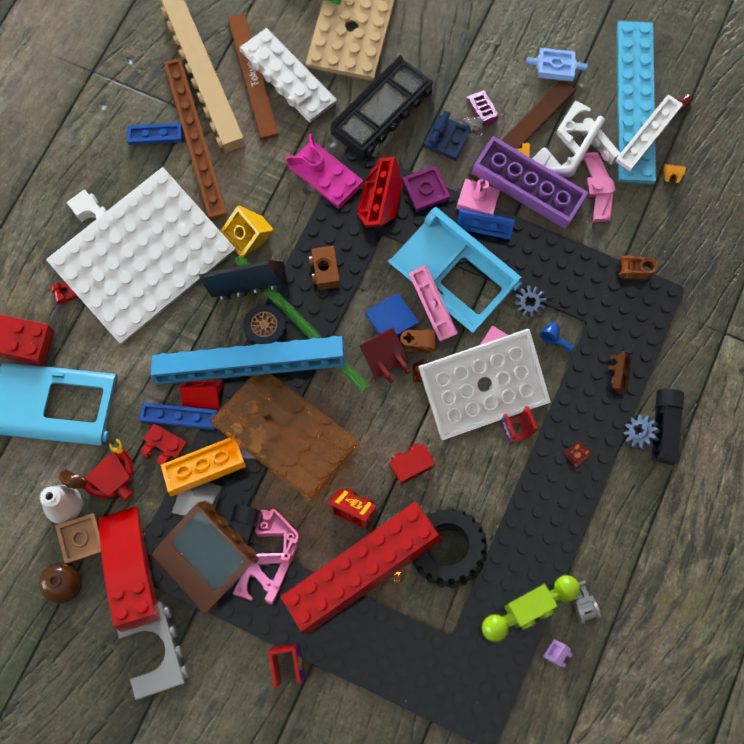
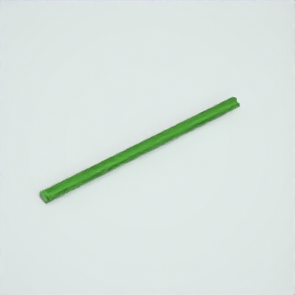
M241 255L235 258L234 263L237 266L247 265L249 262ZM264 289V294L309 339H319L322 337L319 332L316 334V329L312 328V326L310 327L308 325L309 322L306 319L304 320L300 313L297 314L295 312L296 310H294L293 306L291 307V305L287 304L288 301L285 298H281L282 295L277 290ZM347 362L346 366L338 367L361 392L369 388L370 384L368 382L365 383V379L363 377L360 378V374L358 372L355 373L356 371H354L353 367L350 368V363L348 364Z

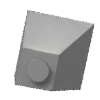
M207 482L179 493L172 514L184 517L196 503L202 501L209 502L216 508L223 487ZM197 513L192 519L210 525L200 513Z

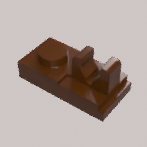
M622 351L619 355L610 356V359L614 362L617 361V364L609 366V369L615 372L611 385L618 394L627 393L632 359L626 351Z

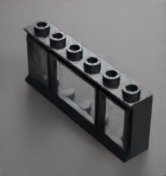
M400 55L331 123V135L362 159L367 155L370 156L375 151L376 146L379 143L382 144L386 140L387 135L391 131L394 132L398 128L399 123L402 120H406L410 112L414 108L417 109L425 97L430 96L433 91V79L430 80L407 63Z

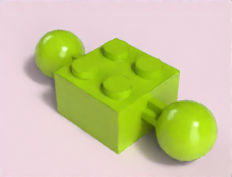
M561 576L555 581L554 589L549 591L546 585L543 584L504 606L507 615L503 617L500 615H490L483 621V635L490 641L499 642L507 636L509 628L513 625L515 628L521 627L524 630L534 625L536 618L539 617L542 620L554 614L553 609L557 607L555 602L559 600L572 602L579 596L580 585L578 581L572 576Z

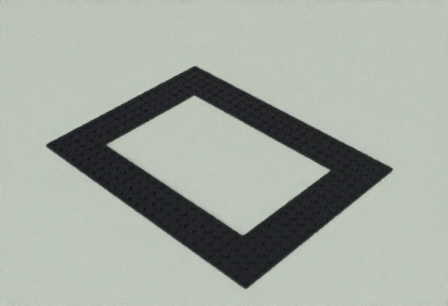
M347 147L340 162L365 182L371 170L377 165L379 158L367 155L362 159ZM399 167L401 179L414 174ZM403 184L396 217L382 226L366 227L357 213L363 186L340 209L324 196H321L285 265L288 284L281 285L282 289H278L277 292L282 295L281 298L283 297V299L285 298L288 301L287 304L289 306L291 305V307L295 308L294 310H296L297 314L300 313L303 316L302 318L309 322L308 325L310 327L312 326V328L316 329V334L318 332L321 334V338L333 336L381 238L386 236L405 244L424 224L426 216L435 207L457 223L460 210L456 209L461 193L446 187L450 194V200L416 212ZM498 208L494 209V216L515 220L511 239L471 231L466 232L522 277L520 280L522 285L514 292L523 295L520 292L521 288L528 293L527 286L530 285L531 292L537 286V295L541 291L544 292L539 298H547V301L540 303L584 321L586 326L488 550L484 567L478 573L452 635H445L365 596L356 600L311 633H303L298 628L280 596L315 572L291 562L273 604L265 601L268 592L264 590L256 578L250 576L247 591L253 597L252 601L234 595L233 592L237 584H233L218 601L219 605L214 610L208 612L275 646L300 643L302 659L477 744L498 743L549 616L542 620L539 617L536 618V623L524 630L521 627L515 628L513 625L509 628L507 636L499 642L490 641L483 635V621L490 615H500L502 617L507 615L504 608L505 605L543 584L550 591L554 589V583L559 577L567 575L624 437V432L627 429L625 425L629 424L684 291L682 286L657 275H653L648 280L622 279L619 277V272H621L619 259ZM334 246L340 287L318 290L317 284L313 285L311 273H315V269L310 267L309 256H312V249ZM462 258L455 265L458 268L495 283L466 258ZM322 266L319 269L321 271H326L328 267ZM268 298L265 304H267L268 306L272 305L274 306V308L280 310V308H278L277 305H275L272 302V300ZM280 310L286 323L285 337L282 338L281 342L309 340L306 334ZM248 339L246 340V342H245V344H244V346L253 345L252 343H250V342L248 341ZM622 351H626L632 358L626 394H618L613 389L611 380L615 372L609 369V366L617 364V361H612L610 356L619 355ZM316 369L226 378L223 388L219 392L220 407L219 409H212L219 412L216 429H200L187 454L235 436V432L231 428L234 424H240L243 428V432L239 436H235L237 441L240 440L244 448H248L252 444V439L249 436L253 434L250 428L257 430L261 426L262 430L266 429V444H261V451L259 452L260 455L266 456V458H243L246 467L209 481V483L223 487L215 512L228 521L230 528L233 523L230 520L235 504L248 506ZM578 452H580L581 456L579 458H576L574 454L576 455ZM167 491L144 535L153 584L155 588L199 608L151 555L184 518L172 514L178 494L170 497ZM191 520L173 540V545L215 590H218L225 581L217 579V574L227 542L211 524ZM250 542L249 547L253 548L256 554L272 553ZM281 563L259 566L268 579L274 580Z

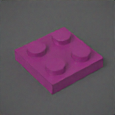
M436 165L402 178V182L416 212L450 200V194Z

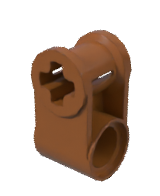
M630 255L620 257L621 272H619V277L622 279L648 280L657 269V262L650 257ZM643 266L649 267L651 271L644 270Z
M428 329L405 330L401 334L400 343L405 352H435V331Z

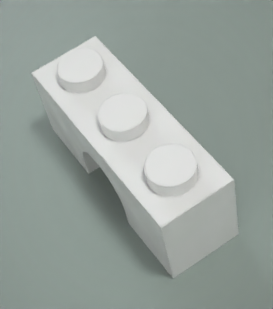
M85 189L67 201L70 209L81 223L88 218L97 219L106 212L103 206L99 208L96 197L92 193L89 195Z

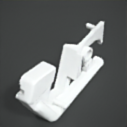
M575 101L557 130V135L573 152L574 156L572 158L568 157V161L560 165L547 148H542L532 159L562 177L573 176L578 165L584 159L585 153L597 132L605 122V118L599 116L595 123H575L572 119L578 113L583 111L590 112L591 108ZM582 131L587 132L588 135L579 147L573 140V136L569 133Z

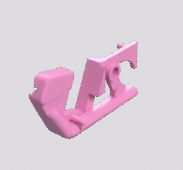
M275 509L270 511L261 510L262 514L255 532L257 537L284 536L283 553L257 554L260 560L251 565L240 577L233 592L236 596L250 601L253 600V597L247 591V584L251 576L256 578L264 590L268 592L265 598L267 603L273 604L300 541L296 530ZM281 563L274 580L268 579L259 566Z

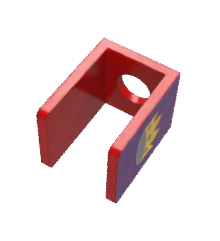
M526 406L521 414L511 418L508 417L507 413L504 414L500 421L509 445L533 437L538 430L529 406ZM513 424L521 425L522 432L520 434H515L512 427Z
M300 643L275 646L268 651L274 688H278L282 683L278 660L279 653L292 652L297 684L300 685L305 680Z

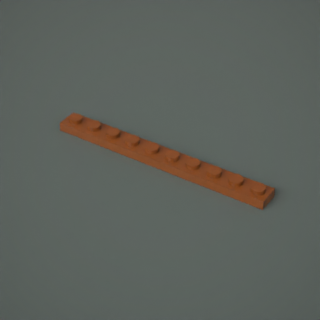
M181 58L166 61L164 66L210 220L227 216Z

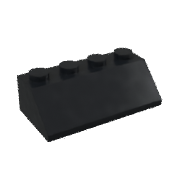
M266 260L199 274V278L212 298H219V301L228 300L231 295H236V297L247 296V292L253 291V294L263 293L266 288L278 290L282 289L281 285L288 284L283 261Z

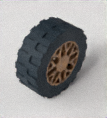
M267 304L258 305L245 315L243 329L248 341L253 345L281 342L282 338L285 337L286 323L284 316L274 306H268Z

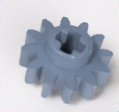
M639 414L638 420L631 418L632 424L625 425L629 429V431L624 432V435L628 437L626 442L632 444L635 449L640 446V448L645 450L646 444L653 447L651 441L659 440L655 436L656 433L660 432L656 427L658 423L648 415L644 418Z

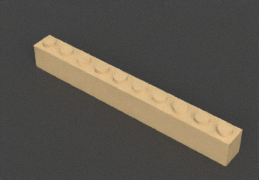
M162 0L164 7L161 8L164 18L168 17L169 19L167 25L170 32L174 31L175 33L173 39L176 46L180 45L179 53L182 60L186 59L187 64H185L188 75L192 74L193 76L191 82L194 89L198 88L199 93H197L199 101L205 104L203 108L207 118H211L212 122L209 124L212 132H216L218 135L216 141L219 148L223 147L225 153L244 147L243 135L185 1Z

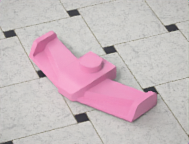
M598 152L585 153L583 160L591 176L586 180L588 197H595L592 223L610 222L613 193L615 192L614 181L609 177Z

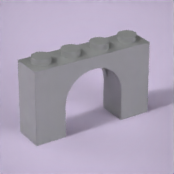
M162 602L158 603L161 620L124 632L117 630L119 639H126L144 632H154L160 636L165 645V657L157 669L130 679L135 700L186 684V678H189L187 668L182 666L180 659L183 658L181 647L176 645L175 638H177L175 626H171L169 618H172L170 608Z

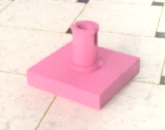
M465 179L456 209L493 215L500 190L489 186L487 180L482 184L484 179H480L478 182Z

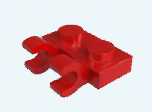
M154 423L143 438L147 444L142 447L140 453L149 459L155 448L164 452L156 461L161 467L162 464L169 462L171 458H179L187 446V442Z

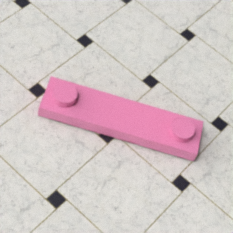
M427 265L409 272L439 341L441 342L458 334Z

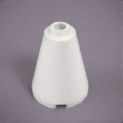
M65 485L47 487L41 492L40 501L46 517L54 523L61 524L74 520L82 511L83 500L77 489H72Z

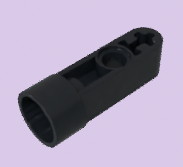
M659 389L656 391L655 421L658 423L656 427L660 432L655 434L659 440H653L652 460L655 462L674 465L678 460L684 392L680 390Z
M235 504L230 520L233 522L231 529L239 533L244 543L249 546L254 528H258L262 511ZM226 543L217 574V579L226 581L243 563V559L228 543Z

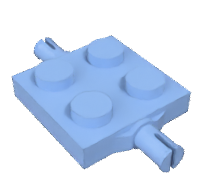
M540 48L538 58L527 57L526 65H537L538 78L573 81L576 70H587V63H577L575 52Z

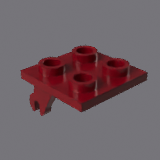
M393 327L359 345L376 379L383 375L389 383L394 382L388 371L397 366L405 374L410 373L406 364L409 360Z

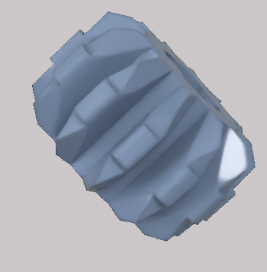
M530 285L527 286L528 293L521 288L520 292L523 296L519 294L515 296L521 299V301H516L514 304H521V307L517 309L518 312L525 309L524 317L530 311V316L533 318L534 310L540 315L541 311L538 307L546 308L540 302L547 301V298H539L544 292L541 291L537 295V286H535L533 292H531ZM528 296L536 299L534 301L536 304L533 307L532 305L527 306L525 303Z

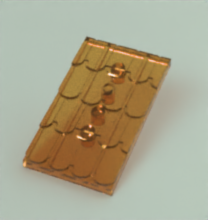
M272 374L252 375L243 387L210 420L212 425L311 501L360 445L359 441L352 434L309 404L303 397L288 388Z

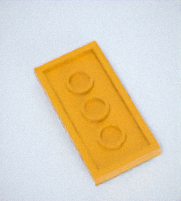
M235 436L161 465L170 497L246 467Z

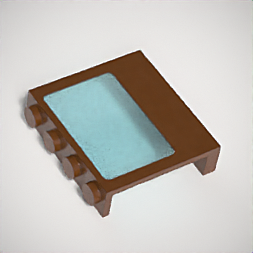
M206 501L196 503L151 554L204 614L214 610L219 605L218 601L231 586L251 565L260 560L256 551L247 546L242 536L229 527L228 521L220 517L215 512L214 506Z

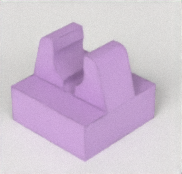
M554 639L543 657L558 666L565 667L566 664L563 661L567 656L572 657L571 648Z

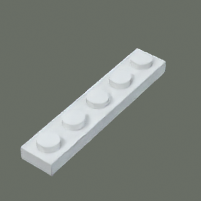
M668 94L619 154L615 162L630 172L683 104Z

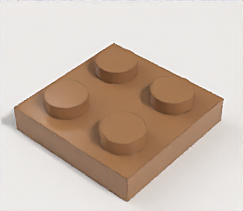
M95 513L55 525L66 564L101 554L99 524Z

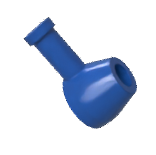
M551 322L541 330L540 337L545 342L550 344L556 343L567 350L568 353L573 349V344L559 337L560 326Z

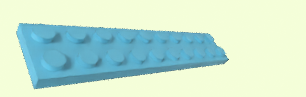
M618 21L617 126L618 151L621 153L655 111L653 23ZM655 141L630 172L618 164V182L654 184L656 182Z

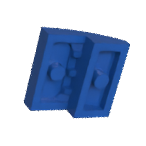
M398 293L365 312V316L378 334L393 327L397 336L400 337L405 330H410L419 323Z

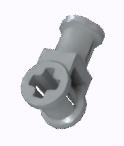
M585 580L578 582L580 594L575 599L576 601L573 602L576 616L581 625L585 624L587 620L601 618L599 607L593 595L589 596Z

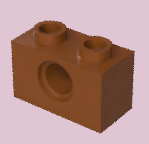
M334 246L312 249V256H309L310 267L315 269V273H311L313 285L317 284L318 290L340 287ZM322 266L328 267L326 271H321L319 268Z

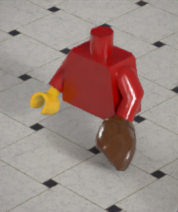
M116 439L119 446L114 448L109 443L110 450L113 452L91 470L85 478L68 470H63L59 474V480L69 488L83 489L94 497L102 499L110 497L114 499L119 495L124 501H127L133 496V492L128 488L133 482L132 459L125 449H122L121 441Z

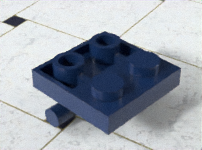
M444 111L442 116L438 114L423 147L456 161L471 132V128L449 119L451 114L448 111Z

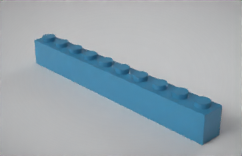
M331 336L329 338L292 340L289 342H273L230 348L219 347L210 350L200 349L190 352L180 351L171 354L161 353L159 355H152L151 377L156 385L342 367L346 366L345 344L342 336Z

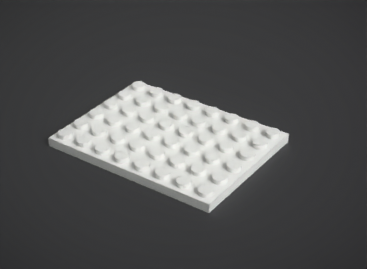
M162 167L48 257L46 261L119 344L122 345L200 280L199 274L209 273L230 256L236 248Z

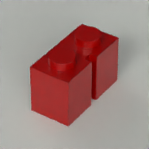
M417 443L408 448V452L404 454L400 452L391 457L392 460L389 461V466L400 485L414 479L416 474L421 475L435 467V462L424 443L420 446Z

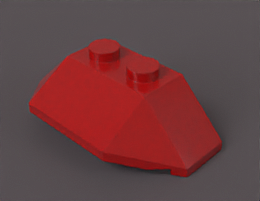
M396 157L380 158L377 165L365 179L357 213L366 227L382 226L396 217L403 185Z

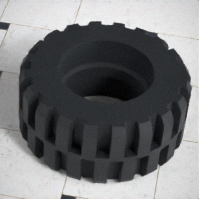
M447 507V510L437 508L435 509L436 512L432 514L430 512L426 513L427 517L438 533L445 530H454L461 533L468 544L467 554L460 563L453 566H443L432 558L429 549L413 560V564L418 573L431 584L434 583L442 588L444 586L456 588L458 585L464 586L469 580L473 581L477 577L478 572H481L484 567V562L487 558L486 535L480 523L476 522L475 517L471 514L467 515L464 510L459 509L457 511L453 507Z

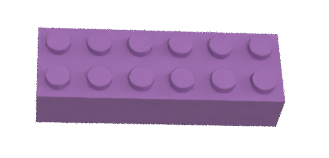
M494 136L488 142L472 170L473 175L484 179L483 181L487 180L493 187L564 229L567 228L588 194L584 189Z

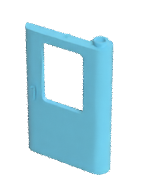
M437 207L429 212L424 224L388 260L392 266L411 282L409 272L427 265L448 313L472 333L485 322L512 290L516 291L522 285L520 281L522 277ZM462 258L470 261L502 289L481 314H476L441 284L443 278Z
M3 362L0 367V435L104 446L109 440V431H106V424L117 374ZM53 384L103 389L96 422L45 418L44 413L51 386Z

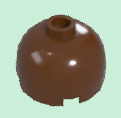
M66 563L49 565L43 570L39 579L41 593L47 600L53 603L64 604L75 598L82 585V578L77 569Z

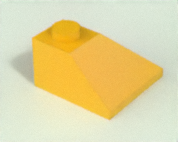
M237 206L220 232L236 248L235 251L239 256L243 255L242 257L245 258L264 244L274 229L262 216L242 206Z

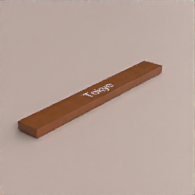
M245 13L229 16L230 28L260 138L264 140L278 136V131L262 74L259 70H255L251 62L240 52V46L252 39Z

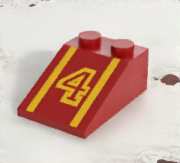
M340 488L328 503L330 512L366 530L376 511L374 501L367 497L363 499L357 497V493L351 489L346 488V490Z

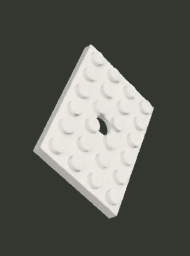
M529 329L418 366L441 440L499 421L506 413L508 417L522 413L526 406L533 409L550 403ZM488 377L492 383L489 390L480 391L477 386L479 379Z

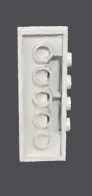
M267 28L240 46V52L251 62L253 68L259 70L263 74L264 79L267 82H271L276 91L286 98L288 104L292 107L294 106L309 123L336 104L337 99Z

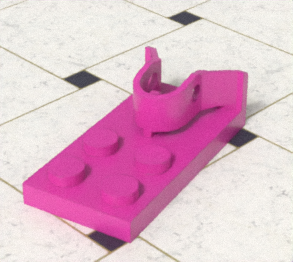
M310 133L308 135L309 143L296 156H287L285 158L289 169L340 209L364 185V181L318 145Z

